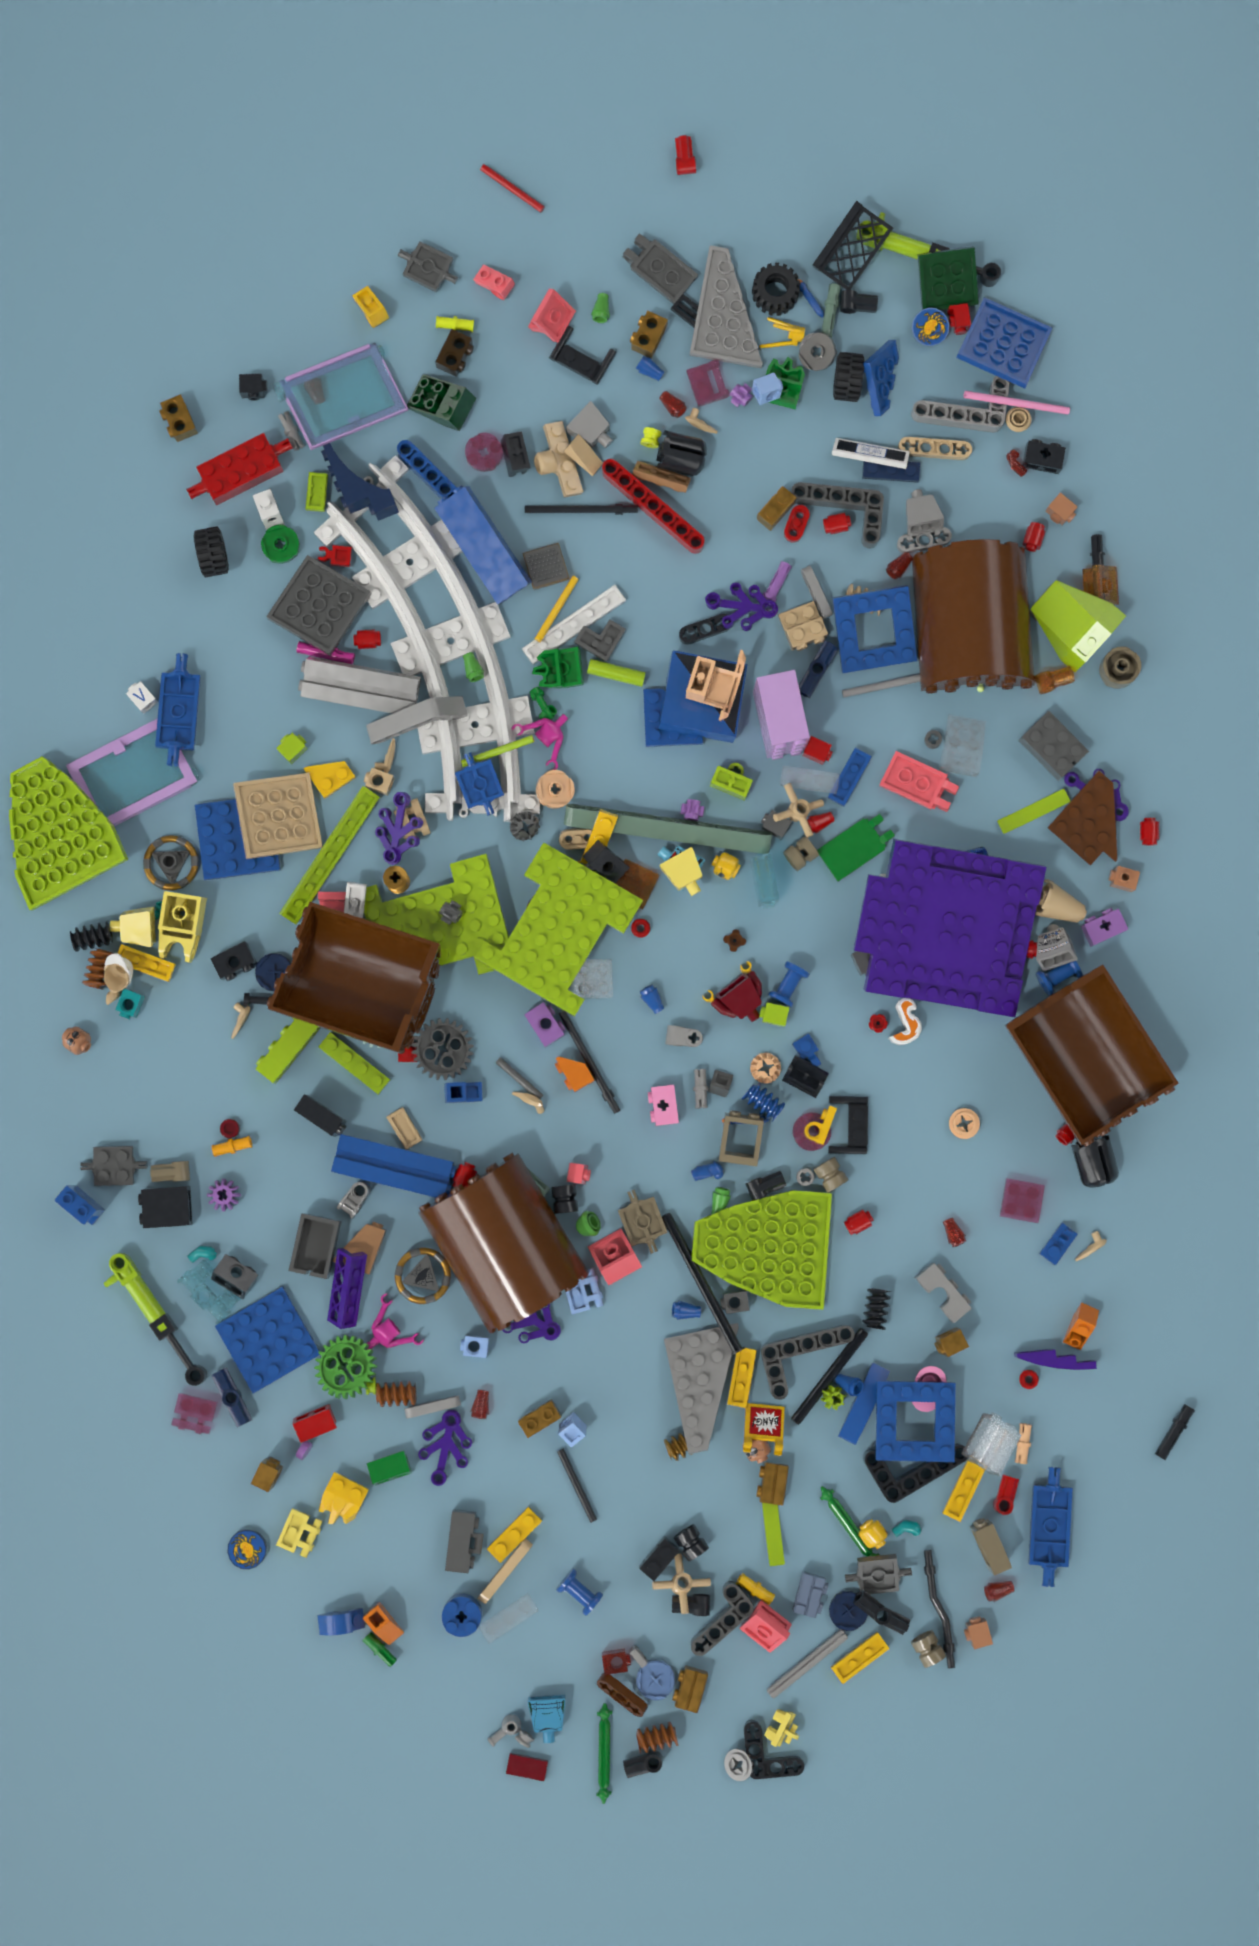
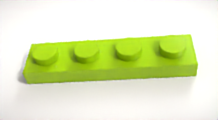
M331 1032L318 1046L376 1094L379 1095L389 1083L390 1079Z

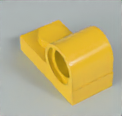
M368 286L352 295L372 328L389 319L385 307Z
M828 1106L827 1109H823L820 1117L823 1120L822 1124L818 1122L808 1123L804 1127L806 1138L824 1145L837 1108ZM812 1125L816 1126L819 1130L818 1135L815 1137L811 1136L808 1132L809 1127Z

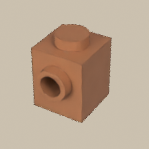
M1060 492L1045 512L1050 515L1053 522L1056 524L1060 523L1063 526L1066 521L1070 523L1077 515L1075 513L1077 506Z
M1117 866L1114 870L1110 871L1108 878L1111 881L1110 886L1133 892L1136 890L1140 872Z
M980 1616L969 1619L970 1622L965 1623L967 1629H964L966 1640L971 1642L974 1650L993 1644L987 1621L984 1618L981 1619Z

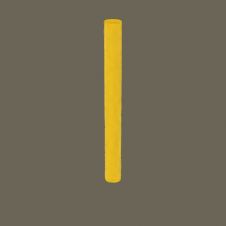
M572 576L534 638L536 641L541 643L578 582L579 579Z

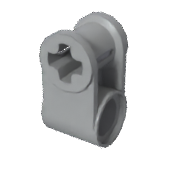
M672 1025L667 1027L666 1045L697 1047L703 1041V1036L698 1030ZM693 1033L700 1037L695 1044L689 1039V1036H692Z
M366 1182L354 1183L338 1204L337 1209H342L353 1219L370 1193L369 1185ZM358 1185H362L365 1188L363 1196H359L356 1193Z

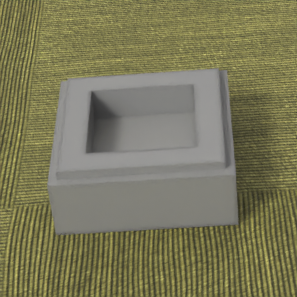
M634 1645L630 1649V1654L643 1668L647 1665L648 1660L640 1649Z

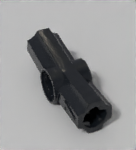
M864 1589L854 1597L853 1604L874 1619L879 1625H884L902 1635L907 1632L910 1626L909 1618L885 1607ZM884 1610V1615L881 1618H877L878 1612Z

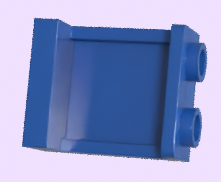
M66 1185L55 1198L56 1203L83 1225L87 1222L93 1225L105 1211L102 1206L77 1185Z

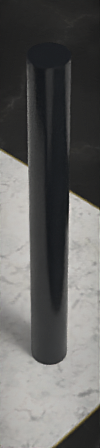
M564 1448L557 1451L590 1523L596 1521L597 1517Z

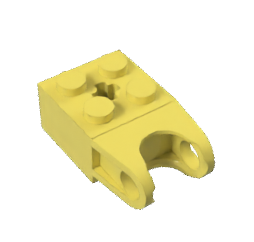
M164 891L158 925V950L160 958H166L172 945L179 942L184 948L185 962L191 963L193 961L202 933L207 898ZM181 911H185L184 917L180 915Z

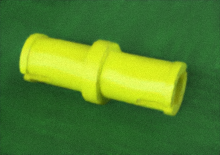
M436 316V328L473 332V319H459L457 316H453V318Z

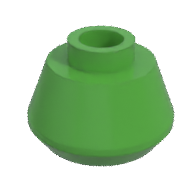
M590 1211L583 1212L576 1221L578 1233L583 1236H596L599 1234L601 1223L598 1216Z

